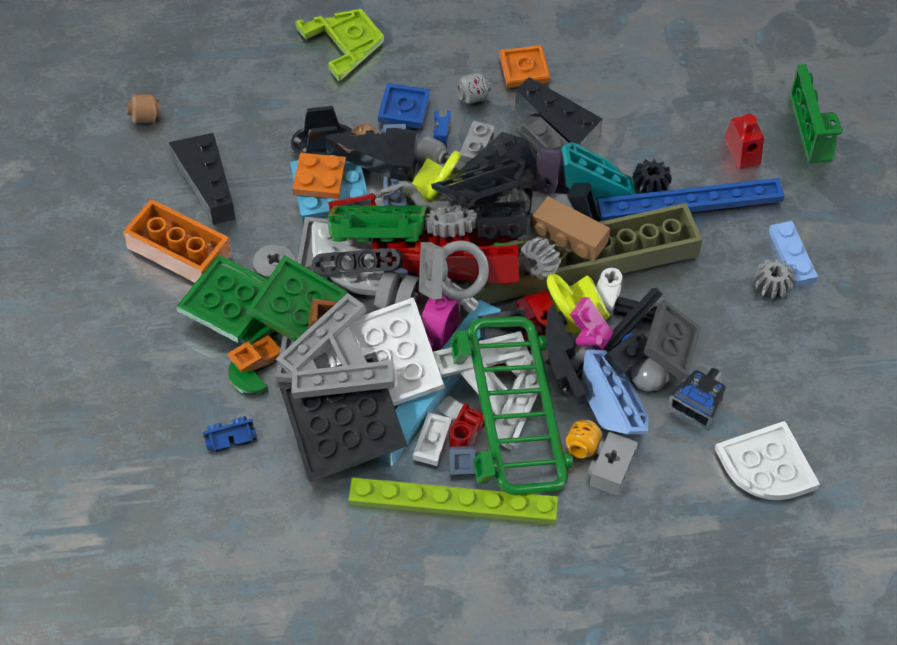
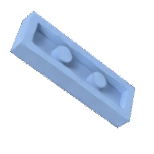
M788 221L770 225L769 233L782 262L786 261V267H793V274L795 275L793 286L816 282L818 278L817 273L793 222Z

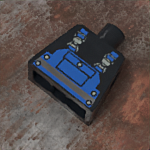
M711 368L707 375L698 370L693 371L670 394L668 408L710 430L726 390V386L720 383L723 378L722 372L715 368Z

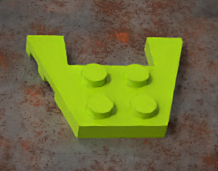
M362 9L335 13V17L329 18L318 16L314 17L313 21L304 22L303 19L295 21L296 28L305 40L326 31L344 53V56L328 63L329 70L338 81L348 75L384 42V35Z

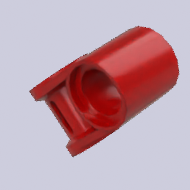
M543 290L522 297V299H526L536 316L535 321L543 331V334H540V336L546 337L548 311L553 303L549 293Z
M465 403L450 428L449 447L472 446L485 427L483 413L470 408V405Z

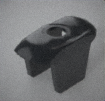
M333 106L306 109L304 127L292 136V150L297 154H329L326 151V134L351 132L352 128L339 123Z

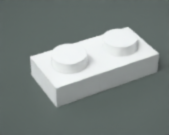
M427 413L413 453V460L438 466L452 425V418Z

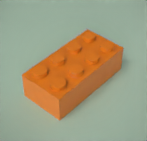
M153 199L148 201L123 231L128 249L193 282L200 278L218 254L227 259L232 255L229 237Z

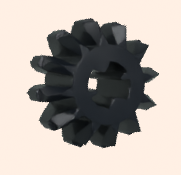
M655 158L652 162L645 159L643 164L638 163L632 176L634 189H639L640 194L667 191L672 181L670 167H665L664 161L657 163Z

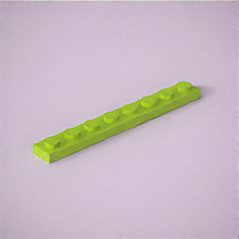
M352 478L348 501L351 506L556 525L558 497L536 494L510 495L503 491Z

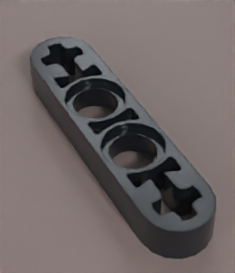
M395 248L317 254L312 260V268L318 275L393 271L403 266L404 255L399 249ZM367 254H371L375 260L371 268L366 267L364 264V258ZM391 255L397 258L393 263L382 262L381 259L391 257ZM345 256H349L352 260V265L347 270L341 264ZM334 261L335 266H326L324 268L320 266V262Z

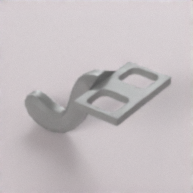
M398 181L397 185L381 189L375 195V199L400 190L401 193H407L415 205H427L428 214H430L431 210L437 211L441 206H451L445 196H441L435 202H427L419 190L412 183L406 181Z

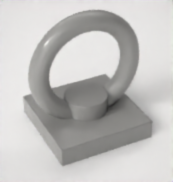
M455 241L441 248L431 242H421L419 292L431 299H442V295L453 300H464L475 296L481 291L488 279L489 265L484 252L478 246L467 241ZM455 251L471 253L479 265V274L472 286L464 290L451 289L444 283L447 279L448 271L445 258Z

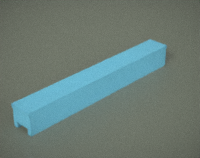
M479 300L477 308L467 315L454 334L457 331H467L470 323L478 319L477 316L500 312L501 309H497ZM480 329L477 331L478 341H481ZM451 338L448 340V342L444 345V347L441 350L451 348ZM460 373L442 377L445 388L401 403L396 408L407 445L411 443L423 427L427 413L435 411L461 376ZM407 447L382 455L379 458L388 462L393 467Z

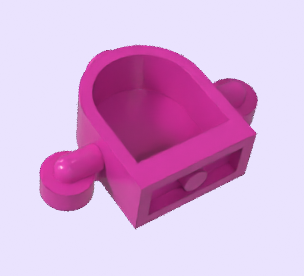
M442 295V299H428L421 319L433 352L441 350L458 328L461 320L460 300H453Z

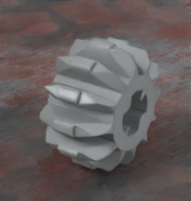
M537 237L523 245L519 253V257L522 259L520 264L525 266V272L529 271L532 278L538 277L542 280L556 272L561 260L558 258L560 252L554 249L555 244L550 245L548 239L542 240V238Z
M777 258L773 262L766 259L763 264L759 263L753 277L756 283V290H762L763 296L770 294L772 299L776 295L783 298L785 293L791 292L795 282L793 267H786V261L780 263Z

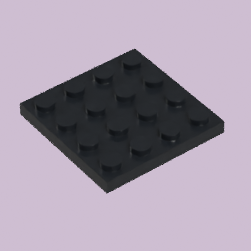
M376 352L364 355L367 363L379 362ZM292 383L280 387L310 482L408 446L388 388L294 399L291 393Z

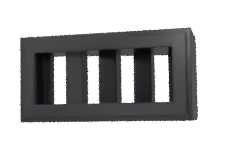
M574 183L567 194L573 209L597 222H601L591 184Z

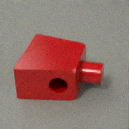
M746 114L745 116L731 119L724 138L739 170L760 166L764 136L759 128L756 116Z

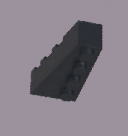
M528 77L516 90L515 109L525 118L527 116L541 117L568 143L573 142L589 149L601 136L603 118L536 80Z

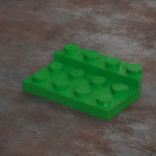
M427 205L333 206L328 214L329 235L332 236V241L334 242L347 241V238H356V241L359 242L371 241V238H380V241L384 242L395 241V238H405V241L408 242L419 241V236L425 233Z

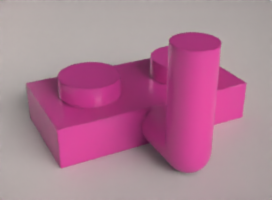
M589 297L581 298L570 314L581 330L576 338V344L578 346H592L594 350H603L614 332Z

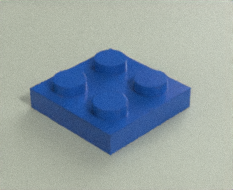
M387 83L378 114V122L406 124V127L422 129L431 95L430 89Z

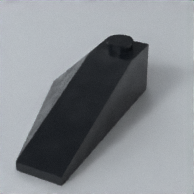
M387 128L386 132L382 133L366 130V133L356 135L353 132L326 134L327 153L346 157V161L390 179L413 181L417 165V131Z

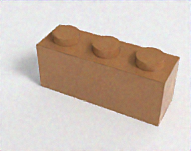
M547 196L532 217V230L538 235L545 236L556 242L559 246L566 247L578 256L587 258L594 262L608 243L609 227Z

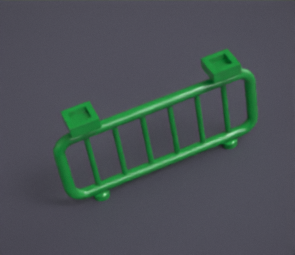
M525 317L475 319L470 323L467 331H457L450 340L454 364H464L471 355L490 448L489 451H481L473 459L477 484H487L495 476L501 490L510 495L547 493L561 490L567 483V468L572 467L573 459L570 453H563L542 351L547 348L546 337L538 336L535 325ZM521 326L526 329L529 341L479 344L477 331L480 328ZM531 347L534 361L532 365L483 366L480 349ZM536 370L539 388L488 391L485 372ZM527 393L541 394L544 411L493 415L490 396ZM546 417L549 435L498 439L495 420ZM551 441L554 459L503 463L499 444ZM556 464L558 478L553 482L513 485L507 481L504 468Z

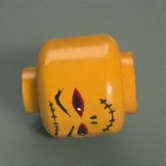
M579 420L571 427L565 442L573 456L588 458L597 451L603 435L600 428L593 421Z

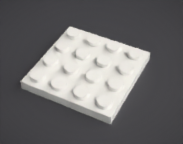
M414 297L365 314L349 327L363 356L376 352L379 362L393 360L395 364V387L388 389L394 406L445 388ZM332 344L329 345L325 350L330 366L340 365L341 363Z

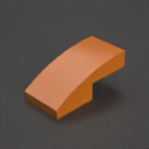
M268 335L252 345L247 341L227 353V356L243 373L259 369L276 361L280 354V348Z

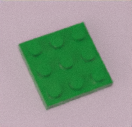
M218 254L176 306L177 311L239 343L257 320L246 314V312L268 279Z
M284 255L248 307L246 314L295 342L308 330L309 310L313 299L338 302L347 294V291Z

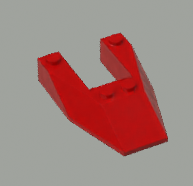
M477 228L472 229L471 233L465 232L463 236H450L447 238L440 237V235L434 236L433 233H428L425 230V233L419 236V241L414 242L405 241V238H395V241L384 242L380 241V238H373L372 249H399L404 255V264L401 268L419 275L421 242H431L441 248L455 241L471 242L484 252L488 260L489 274L486 282L501 283L503 285L519 282L518 245L492 246L494 243H506L518 240V238L498 236L496 239L487 240L483 237H478ZM455 251L445 258L448 269L447 277L449 279L476 281L479 274V265L471 253ZM391 255V257L381 259L393 263L397 258Z

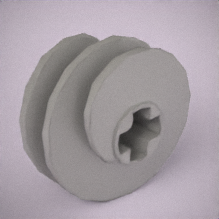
M277 244L267 245L260 248L254 255V272L268 279L284 255L296 261L295 256L285 246Z

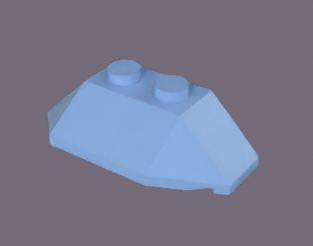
M587 350L584 355L582 378L585 380L589 390L586 393L587 402L590 404L601 428L624 434H646L649 429V415L628 376L625 373H622L620 376L616 374L603 357L607 354L606 350Z

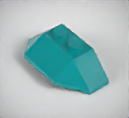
M573 142L561 148L563 172L567 188L570 189L574 183H590L596 201L599 198L636 194L632 177L627 174L624 175L617 166L606 158Z

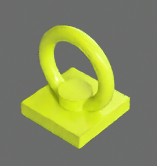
M459 151L452 152L444 167L429 158L426 159L412 184L419 190L427 202H435L443 196L433 190L431 184L455 175L451 172L461 157Z
M550 274L547 277V286L552 296L551 301L557 311H561L564 314L568 323L565 325L568 333L572 332L575 339L581 330L570 314L581 298L589 297L604 320L610 317L592 278L588 275L570 287L557 274Z

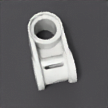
M616 268L603 270L596 286L610 316L614 313L616 301L621 292L622 274Z

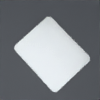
M447 396L437 407V410L455 421L463 405L451 396Z

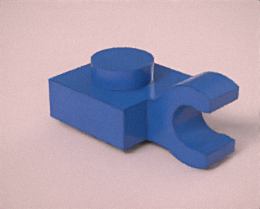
M435 110L434 121L439 127H434V139L444 143L447 150L451 111L447 110V115L440 117L439 110Z

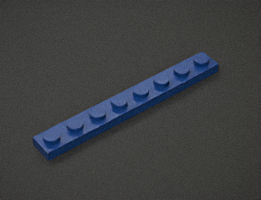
M773 178L599 198L597 206L601 221H606L687 203L690 212L783 202L785 195L780 179Z

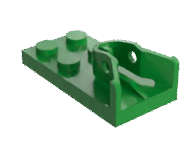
M799 64L795 72L790 97L808 162H831L835 157L837 135L843 132L841 122L834 112L820 113L818 92L813 88V75L809 73L807 64Z

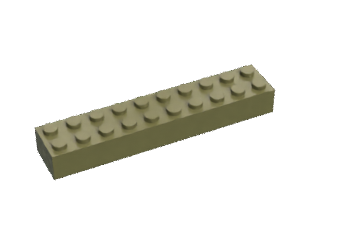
M687 203L599 222L609 227L610 231L608 243L594 262L578 256L566 247L559 246L556 242L545 236L538 235L501 243L518 245L519 282H514L510 285L486 282L481 291L473 296L476 301L482 300L489 304L549 290L547 278L542 280L538 277L532 278L529 271L525 272V266L520 264L522 261L519 257L521 248L527 241L537 237L542 238V240L548 239L550 245L555 244L554 249L560 252L558 258L561 260V263L554 274L559 275L569 286L587 275L592 280L600 279L601 273L607 268H616L623 274L699 257L702 238ZM462 280L465 289L472 286L475 282Z

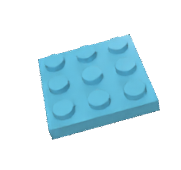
M298 161L290 162L293 181L295 179ZM346 161L339 199L368 194L361 166ZM297 195L302 221L305 220V217H328V201L338 199ZM365 200L338 206H360L370 204V201Z

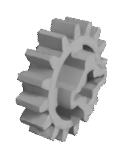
M460 205L441 206L437 211L431 210L430 214L425 215V230L428 233H433L434 236L440 235L443 238L450 236L460 237L465 235V232L471 233L472 229L477 228V214L474 213V210L462 208Z

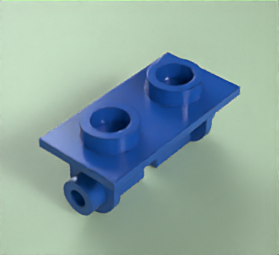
M243 416L231 420L232 424L222 427V423L208 426V431L203 432L204 437L209 436L210 438L205 441L207 450L213 449L214 452L230 447L228 437L231 436L234 438L235 445L253 441L252 438L257 437L255 427H249V425L253 424V418L247 420V417Z

